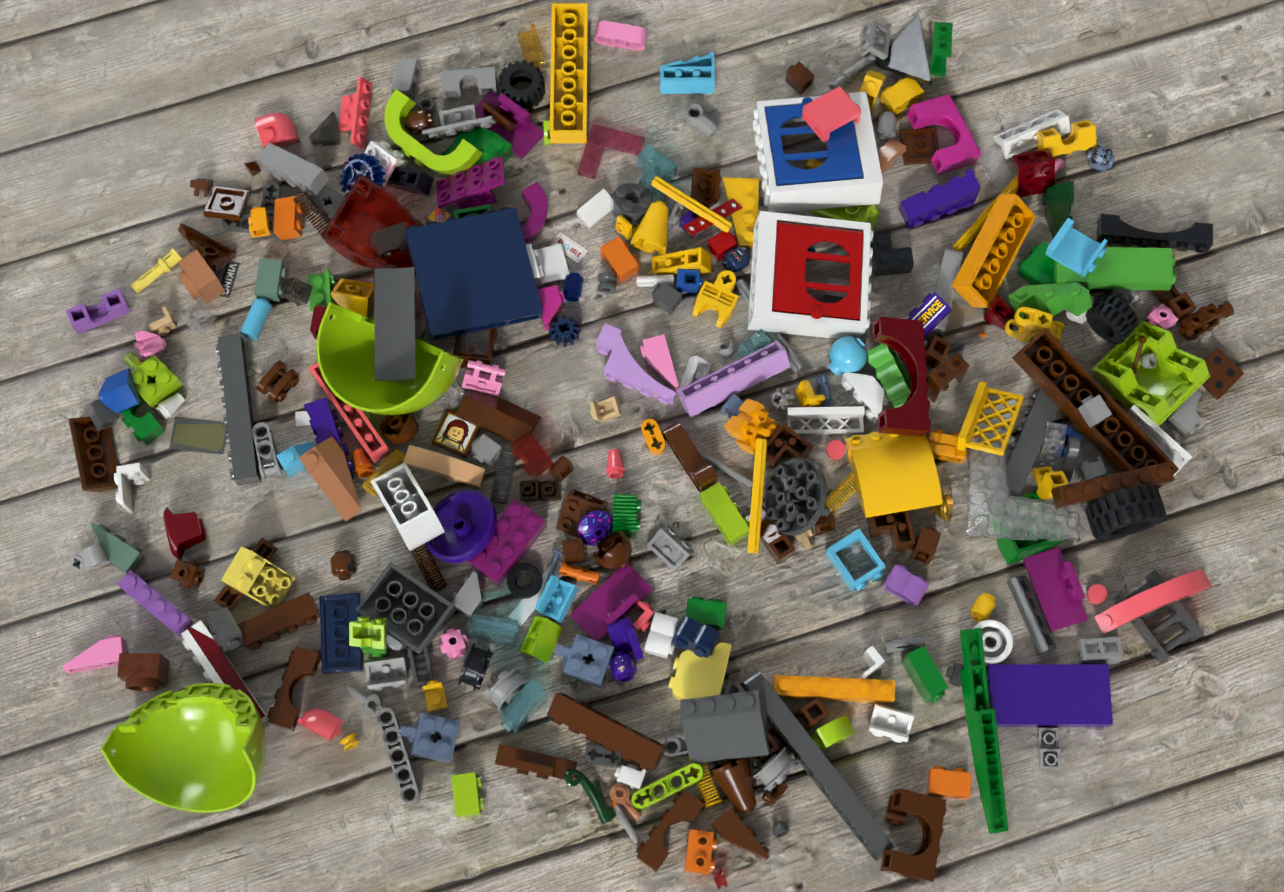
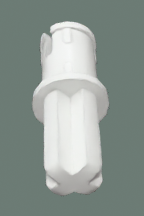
M654 273L651 276H637L636 278L638 287L654 286L656 288L661 286L663 282L674 286L673 274L657 275Z

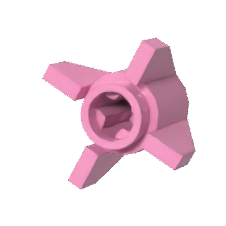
M144 330L135 331L136 341L139 342L133 344L138 350L139 356L142 357L140 358L142 363L153 354L159 358L164 353V349L167 348L164 338Z

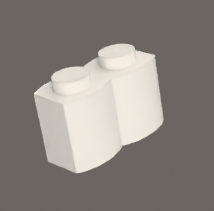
M655 612L644 648L645 653L666 659L669 654H673L675 644L672 640L679 626L678 618Z

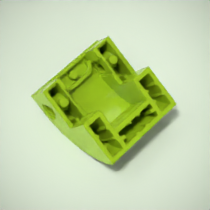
M1144 320L1138 324L1123 343L1117 344L1092 368L1097 379L1113 397L1128 409L1133 405L1137 406L1158 426L1211 376L1205 360L1178 349L1170 331ZM1143 335L1147 337V341L1143 344L1138 361V372L1134 374L1131 368L1134 365L1140 344L1139 337ZM1154 353L1156 355L1157 364L1155 368L1147 369L1141 366L1140 361L1144 354Z

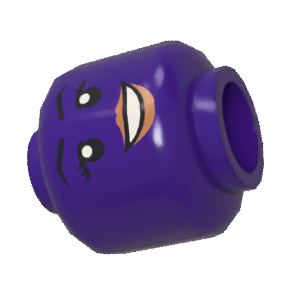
M624 651L613 654V658L609 662L613 678L619 680V682L632 680L637 673L633 656Z

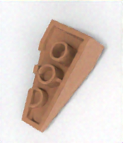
M333 436L299 457L302 464L345 522L362 511L345 454Z

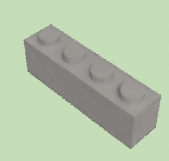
M268 143L256 158L260 164L259 168L266 174L270 172L278 180L284 179L292 187L298 186L302 191L306 190L308 194L310 192L317 196L329 180L322 168L271 143Z

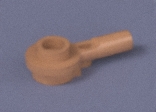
M621 783L614 785L610 790L611 800L617 804H623L635 820L642 816L641 813L629 800L630 791L628 787Z

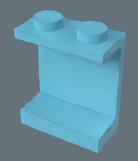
M1067 218L1047 247L1045 255L1085 278L1088 272L1092 273L1096 268L1098 257L1102 259L1106 253L1107 248L1105 246L1107 240L1104 239L1099 244L1072 228L1074 221Z

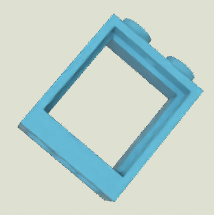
M860 529L830 546L825 552L851 592L855 589L858 591L862 590L868 585L866 582L872 578L875 581L884 575L883 571L886 566ZM859 541L876 565V568L859 579L854 580L837 555Z

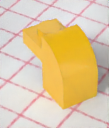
M1051 466L1033 468L1031 472L1038 486L1036 493L1043 500L1053 499L1051 490L1058 486L1069 484L1064 472H1054Z

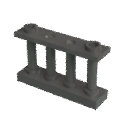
M1155 569L1145 577L1146 584L1126 597L1119 593L1113 598L1115 605L1165 581ZM1179 600L1164 606L1170 611V616L1150 630L1142 620L1156 610L1131 621L1132 625L1151 649L1152 656L1157 661L1159 660L1160 663L1169 659L1170 657L1167 655V652L1184 640L1191 639L1194 642L1204 635ZM1173 623H1179L1182 627V633L1161 646L1154 636Z

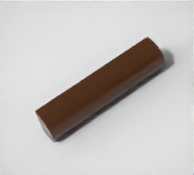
M262 537L252 551L269 561L278 548ZM226 584L214 599V602L222 608L227 607L231 612L243 596V593Z

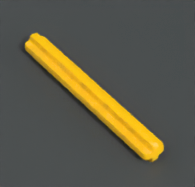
M658 176L652 180L651 185L699 216L714 223L715 226L724 232H728L731 229V222Z

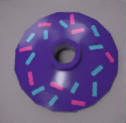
M591 511L580 520L577 534L586 545H598L603 539L612 534L613 519L606 511Z

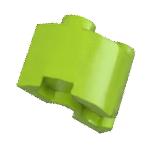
M367 616L357 617V621L349 622V646H368L374 649H386V619L376 618L369 620Z

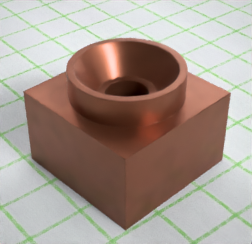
M119 653L117 677L126 682V689L156 691L159 688V684H168L169 660L160 653Z

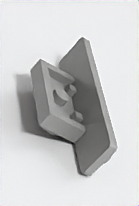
M472 104L439 111L441 127L422 130V134L428 139H437L439 135L443 134L451 136L462 130L470 132L477 127L489 128L492 126L491 124H496V119L493 116L478 119L476 106Z

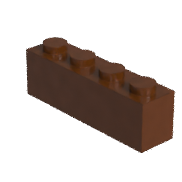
M308 592L237 625L242 632L244 647L248 650H256L261 648L262 644L267 641L274 642L287 632L291 634L298 631L300 626L316 623L317 619L320 618V613L312 595Z

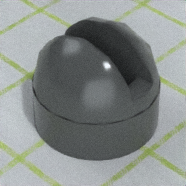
M779 820V825L773 824L772 831L775 838L785 836L790 832L786 822Z

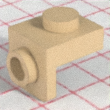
M165 306L162 307L165 317L149 324L151 331L159 336H165L169 331L177 328L174 323L177 319L173 311H168Z
M616 396L599 403L595 401L590 402V414L596 421L604 423L622 415L619 400Z

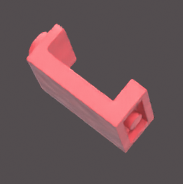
M840 86L804 105L802 118L823 143L830 139V132L852 120L857 124L860 122L861 117L859 105L855 104L850 99L849 94L846 91L844 92Z

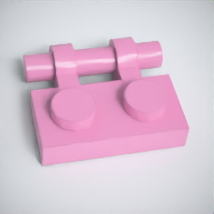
M469 360L467 367L474 369V371L466 369L461 387L498 397L503 378L496 376L504 377L506 369L499 368V365L495 364L493 366L483 364L479 360ZM480 371L488 372V373H491V374L488 375V374L480 373Z

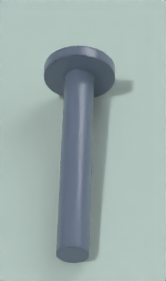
M552 550L555 555L546 582L554 574L559 556L563 555V552Z

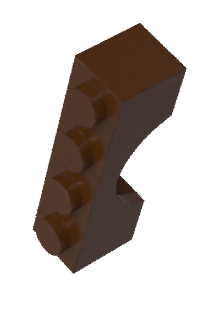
M296 646L295 651H291L288 670H284L281 679L283 683L281 688L277 689L274 696L276 700L274 707H271L268 711L267 718L271 725L292 732L295 731L301 713L293 704L292 692L295 685L301 679L316 674L321 661L319 653Z
M818 698L794 714L806 732L825 720L829 715ZM774 729L768 731L770 755L757 756L761 763L786 746Z
M686 790L683 793H677L672 800L675 803L670 810L667 808L660 817L662 822L658 827L656 825L652 827L648 833L650 836L649 840L646 843L642 841L636 850L638 853L636 858L655 873L668 857L663 843L667 829L677 822L693 823L705 805Z

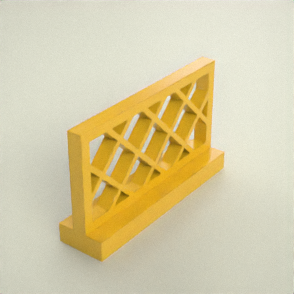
M979 381L958 436L957 449L965 451L966 447L1004 456L1024 396L988 388L986 382ZM988 396H997L999 399L991 402ZM1015 400L1018 401V403L1013 406H1009V404L1006 401ZM1002 403L1005 409L998 411L995 406ZM991 408L994 413L986 416L983 411ZM1010 413L1012 418L1004 420L1001 415ZM997 417L1000 423L992 425L989 420ZM985 422L988 427L980 430L977 425ZM1005 427L1007 432L999 434L996 429ZM992 431L995 437L987 439L984 434ZM978 436L983 440L980 443L971 442L973 438ZM999 441L1002 447L1001 449L993 447L991 443Z

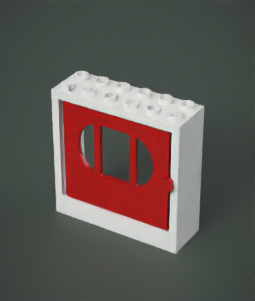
M759 211L753 231L747 329L839 339L845 336L861 338L862 335H865L866 328L868 329L870 325V317H867V311L870 310L871 300L868 299V293L871 292L869 276L872 273V265H869V259L872 258L873 254L870 241L872 242L874 234L873 230H871V223ZM826 241L840 245L849 256L808 252L807 250L816 243ZM806 259L849 263V286L806 282ZM806 288L845 292L847 296L835 303H823L812 298L806 291Z

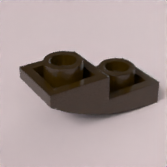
M520 481V500H561V481Z

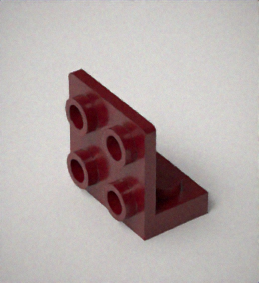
M1048 148L1012 156V163L1018 171V196L1020 198L1045 193L1047 188L1054 186L1055 159Z

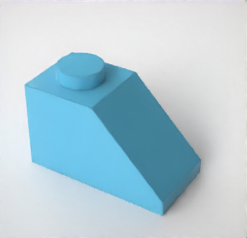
M314 442L292 446L276 455L289 478L306 469L299 457L315 446Z

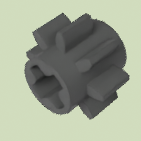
M954 663L953 667H948L945 677L949 678L948 683L962 687L960 670H964L963 664Z

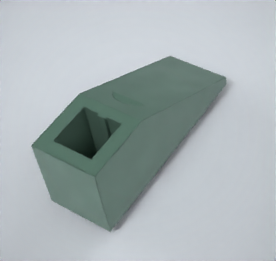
M92 523L91 526L99 542L102 543L109 561L126 574L130 570L135 572L145 558L140 553L141 549L133 543L130 546L124 543L126 539L117 533L113 536L109 533L110 529L103 524L97 526Z

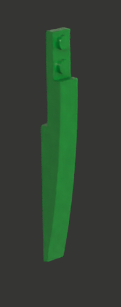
M981 628L960 630L964 670H960L979 792L989 834L1008 831L996 715L995 709L990 708Z

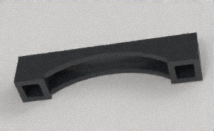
M1101 214L1097 221L1096 242H1102L1105 239L1107 240L1106 244L1117 243L1122 246L1139 245L1142 248H1172L1178 251L1194 250L1197 253L1208 252L1213 245V224L1194 222L1191 228L1182 231L1158 233L1133 227L1122 221L1120 215Z

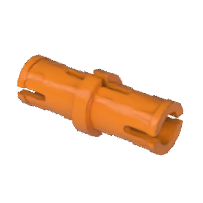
M562 562L559 575L572 577L579 582L582 580L597 585L600 572Z

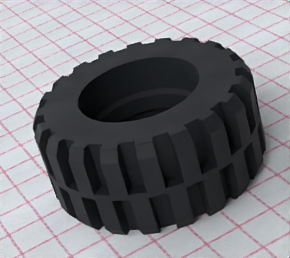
M1140 485L1112 492L1093 500L1085 509L1092 535L1098 540L1114 539L1146 530L1164 521L1167 515L1159 490L1154 485Z

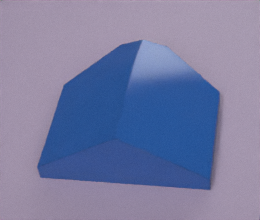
M129 368L107 377L99 391L101 402L116 413L123 412L140 404L131 369Z

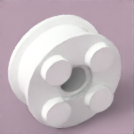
M985 620L975 625L974 628H981L985 666L1003 662L1009 656L1013 647V638L1009 629L1004 624L995 620ZM985 639H991L994 642V647H988L985 644Z

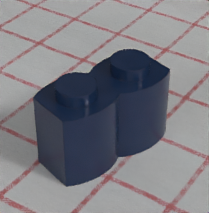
M683 616L672 642L678 648L691 650L698 657L709 658L720 632L690 617Z

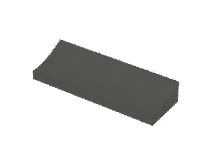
M414 267L374 269V381L413 383L415 380Z

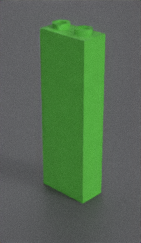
M1105 247L1107 248L1106 253L1102 259L1098 257L1096 268L1092 273L1088 272L1085 278L1054 260V283L1078 282L1086 289L1169 291L1176 282V273H1173L1175 255H1172V248Z

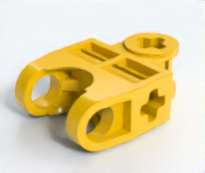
M728 270L720 272L714 284L707 281L704 282L697 295L693 316L698 318L700 313L707 309H713L718 314L716 326L722 328L726 324L739 301V296L733 293L736 283V277L733 272Z
M1021 307L1015 312V319H1011L1005 324V331L1010 337L1028 343L1030 338L1033 339L1041 330L1046 328L1062 344L1061 335L1065 325L1062 322L1052 320V314L1033 308ZM1019 313H1025L1028 318L1022 319ZM1009 325L1017 326L1018 331H1012Z

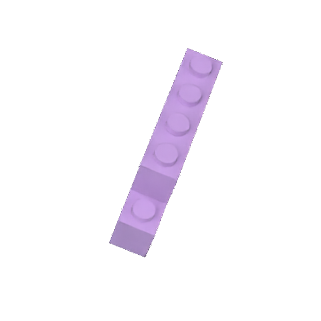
M605 323L597 338L596 349L603 355H610L603 369L606 379L611 382H620L628 389L639 390L644 396L656 397L663 404L670 403L673 405L676 399V392L649 376L628 351L622 339V330Z

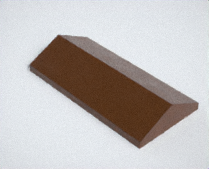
M469 390L465 394L456 413V417L523 448L541 419V416L502 398L474 390Z
M91 417L69 418L68 421L82 491L103 492L118 488L114 480V473H117L116 466L118 464L110 427L97 431Z

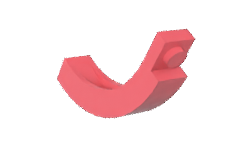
M1203 569L1196 570L1141 592L1094 617L1102 633L1107 634L1156 609L1196 595L1212 587Z

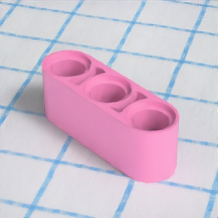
M599 21L594 41L602 45L641 51L645 49L648 30L639 26Z

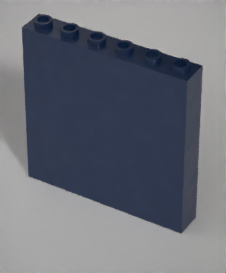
M505 207L496 212L485 211L481 215L474 216V214H469L460 219L449 218L445 222L438 223L433 221L424 226L412 225L405 229V238L412 266L414 267V274L431 341L542 318L543 310L516 208Z

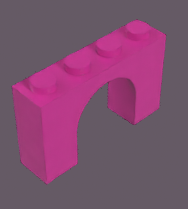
M949 94L913 104L906 115L914 130L936 124L948 129L954 137L955 145L937 150L930 159L938 175L974 165L982 155L980 148L976 145L971 132L965 125L963 117L960 115L955 102Z

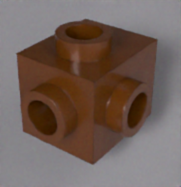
M190 559L188 562L176 560L170 578L180 582L179 586L187 589H190L191 586L199 588L204 580L206 569L199 567L200 563Z

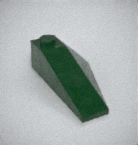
M1074 181L1049 187L1045 194L1041 196V206H1044V215L1053 238L1067 218L1071 220L1073 216H1069L1071 205L1074 203Z

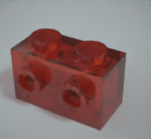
M530 431L511 444L514 449L511 453L518 461L521 459L525 463L522 467L529 476L533 474L537 478L554 465L551 458Z

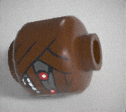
M422 108L410 111L408 117H406V124L409 131H412L414 134H421L422 130L431 129V124H434L432 114H428Z

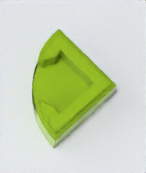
M544 121V145H551L550 121Z

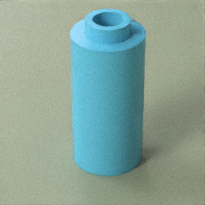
M262 297L254 299L240 331L242 336L250 340H258L272 308L269 300Z

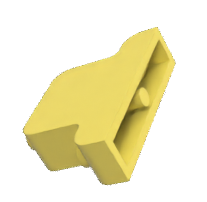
M719 643L716 647H713L709 658L698 657L690 650L683 651L680 658L676 657L673 669H676L675 677L671 676L668 687L672 689L673 697L677 700L720 695L732 645Z

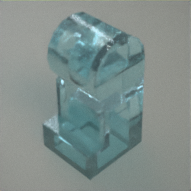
M760 329L738 346L737 359L739 360L771 344L772 341Z

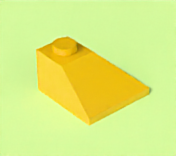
M341 278L332 290L331 297L339 306L368 317L372 312L374 303V283Z

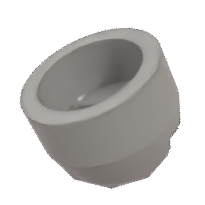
M725 342L718 347L723 357L730 358L733 356L734 346L732 342Z
M1147 353L1141 357L1140 363L1142 367L1147 369L1156 367L1157 358L1154 353Z

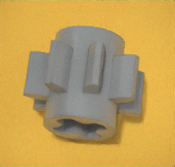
M777 388V392L772 394V404L776 406V410L787 411V408L794 405L795 395L790 393V388Z

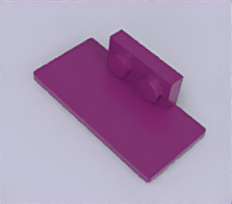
M489 92L476 106L478 119L488 117L483 113L482 103L488 102L497 106L504 114H507L518 123V126L511 133L505 131L497 123L491 124V127L485 129L498 134L512 145L513 153L520 159H523L544 136V131L531 122L530 113L503 93L497 97Z
M502 156L436 181L437 206L439 209L454 203L460 209L496 203L497 197L492 189L506 183L504 159Z
M1059 547L1023 559L1051 632L1088 620L1081 603L1085 595L1071 560L1065 562Z
M627 564L611 575L570 616L593 640L599 642L608 634L606 627L608 624L623 619L636 607V603L642 601L653 589Z

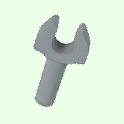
M351 685L346 690L347 693L363 703L362 710L367 714H376L373 709L369 708L371 702L382 705L379 697L375 694L366 696Z

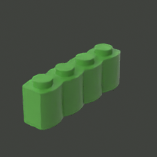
M882 343L867 351V360L871 366H874L877 380L884 385L886 398L892 401L893 408L902 406L908 398L911 379L898 353Z

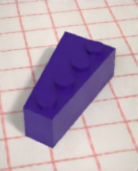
M973 170L965 171L966 175L961 178L957 176L950 178V181L943 186L940 184L933 186L926 194L922 191L901 201L899 211L907 228L912 226L918 227L925 221H934L940 218L941 215H950L960 208L973 206L981 188Z
M326 398L304 404L305 410L311 419L309 420L311 428L317 437L315 438L316 444L318 445L333 436L345 454L351 478L353 479L352 472L355 471L352 460L348 461L347 454H350L347 444H343L341 437H344L341 426H337L336 420L339 418L336 409L331 408Z

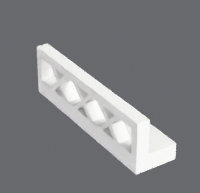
M1056 109L993 136L994 141L1001 145L1003 157L1009 159L1013 155H1018L1037 147L1036 132L1055 128L1061 136L1070 133L1069 117Z
M1133 405L1129 409L1127 414L1179 468L1173 475L1175 476L1192 456L1137 406Z
M864 406L787 408V426L791 428V421H800L803 424L800 430H793L799 435L863 434L865 411ZM813 420H818L822 426L819 429H813L809 424ZM831 420H837L842 425L838 429H832L828 423ZM850 420H859V429H851L847 423Z

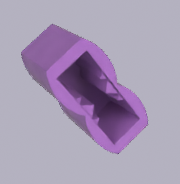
M895 564L882 587L916 607L929 584L923 576L912 575L909 572L910 569L906 566Z

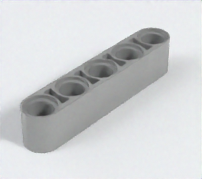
M945 248L934 292L951 307L955 292L952 284L960 270L964 252ZM949 314L930 333L944 336Z
M383 708L377 714V721L402 800L408 805H415L420 801L421 793L404 738L399 735L400 725L396 714L389 708ZM386 714H391V721L388 723H383V716ZM391 733L398 734V738L394 742L388 741V736ZM397 752L404 753L401 761L394 760V755ZM409 771V778L405 781L400 780L401 772ZM409 790H415L416 792L412 800L406 799V793Z

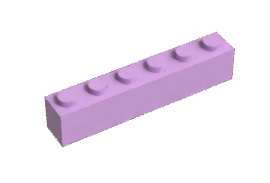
M775 341L677 390L683 409L690 417L698 415L702 411L730 398L733 394L736 395L777 373L783 372L791 367L786 350L778 341Z

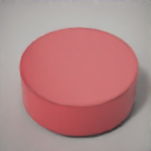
M839 440L830 441L826 447V454L832 460L841 459L846 451L845 445Z
M1094 584L1088 588L1086 597L1090 603L1098 605L1106 600L1107 590L1100 584Z

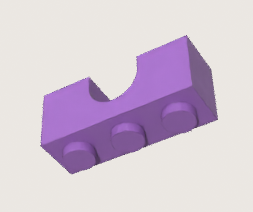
M119 288L102 295L103 301L95 306H86L82 303L66 310L71 325L78 334L131 313L126 297Z

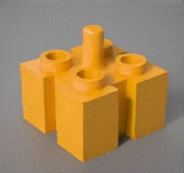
M747 398L738 409L739 415H733L723 427L732 437L737 438L735 442L744 452L755 455L756 439H770L779 428V425L773 418L767 416L769 412L762 403Z

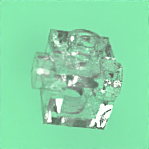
M455 379L449 390L435 402L443 410L447 408L454 409L461 403L459 400L465 396L466 392Z

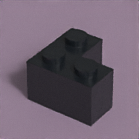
M890 232L874 233L872 242L870 241V247L873 248L871 259L874 277L911 273L914 266L911 247L893 249Z

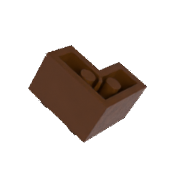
M782 423L767 441L766 464L774 469L784 456L789 459H807L812 453L814 446L786 424Z
M908 510L867 518L870 536L877 537L890 534L894 553L911 550L915 547L916 540Z

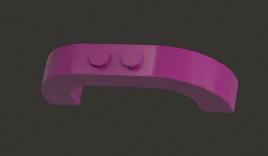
M538 182L522 191L521 198L531 212L528 221L521 225L525 245L530 244L541 234L547 221L548 202Z

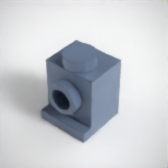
M733 394L721 408V414L724 416L727 413L729 419L733 415L738 416L740 413L738 409L744 401Z

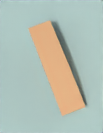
M409 445L403 462L407 466L423 469L424 472L443 476L444 479L479 488L486 469L468 462Z

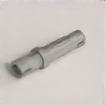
M869 52L848 70L842 71L840 76L829 83L830 89L833 90L839 86L842 88L846 84L849 85L857 75L876 62L875 56Z

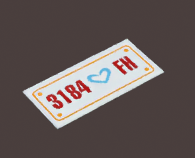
M561 232L550 243L551 245L561 244L563 253L577 263L588 252Z

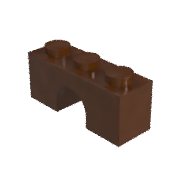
M1174 284L1169 291L1152 290L1161 304L1163 303L1172 309L1174 315L1179 319L1177 322L1181 321L1186 315H1191L1196 309V305L1187 292L1180 294Z

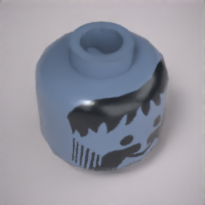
M1096 145L1093 150L1089 149L1086 160H1089L1090 168L1104 172L1107 168H1111L1115 155L1112 149Z

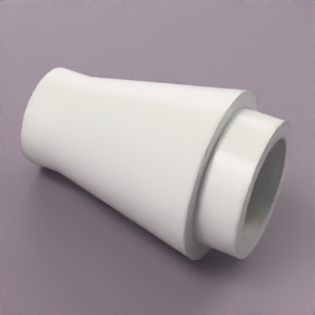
M177 392L175 395L158 403L155 409L166 420L168 417L171 418L185 400Z

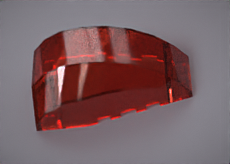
M360 174L321 237L331 248L353 263L372 269L409 268L413 266L405 238V229L412 225L423 226V224L392 193Z

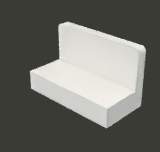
M873 646L867 649L862 656L869 669L863 673L860 679H868L885 662Z

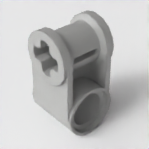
M99 542L73 555L70 564L74 571L80 572L109 561L102 543Z
M684 734L667 738L664 741L663 745L665 746L673 743L677 747V751L673 753L667 749L665 750L664 755L667 758L689 756Z

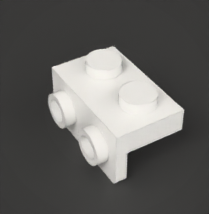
M875 703L869 723V731L877 737H883V735L891 737V740L898 743L908 742L914 714Z

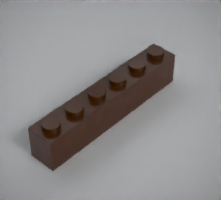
M1164 462L1058 486L1051 490L1057 510L1092 502L1104 495L1140 485H1154L1158 487L1166 485L1175 479L1170 462Z
M563 692L556 693L547 712V715L552 717V722L558 725L563 723L569 726L568 730L571 732L586 735V739L590 742L597 743L598 741L604 745V749L613 753L614 751L621 753L623 759L630 762L634 760L639 763L638 766L647 771L658 767L667 746Z

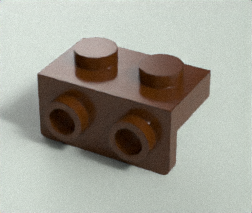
M695 167L692 172L690 197L707 208H711L718 203L720 199L719 185L722 179L720 176L721 170L716 168L714 171Z

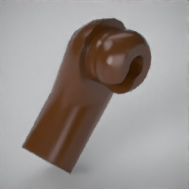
M783 782L779 785L777 784L772 793L766 791L763 794L762 800L768 805L774 804L783 796L788 785Z

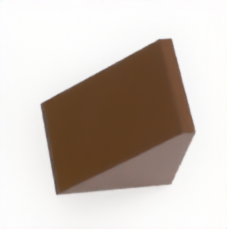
M256 162L244 163L252 177L262 171Z

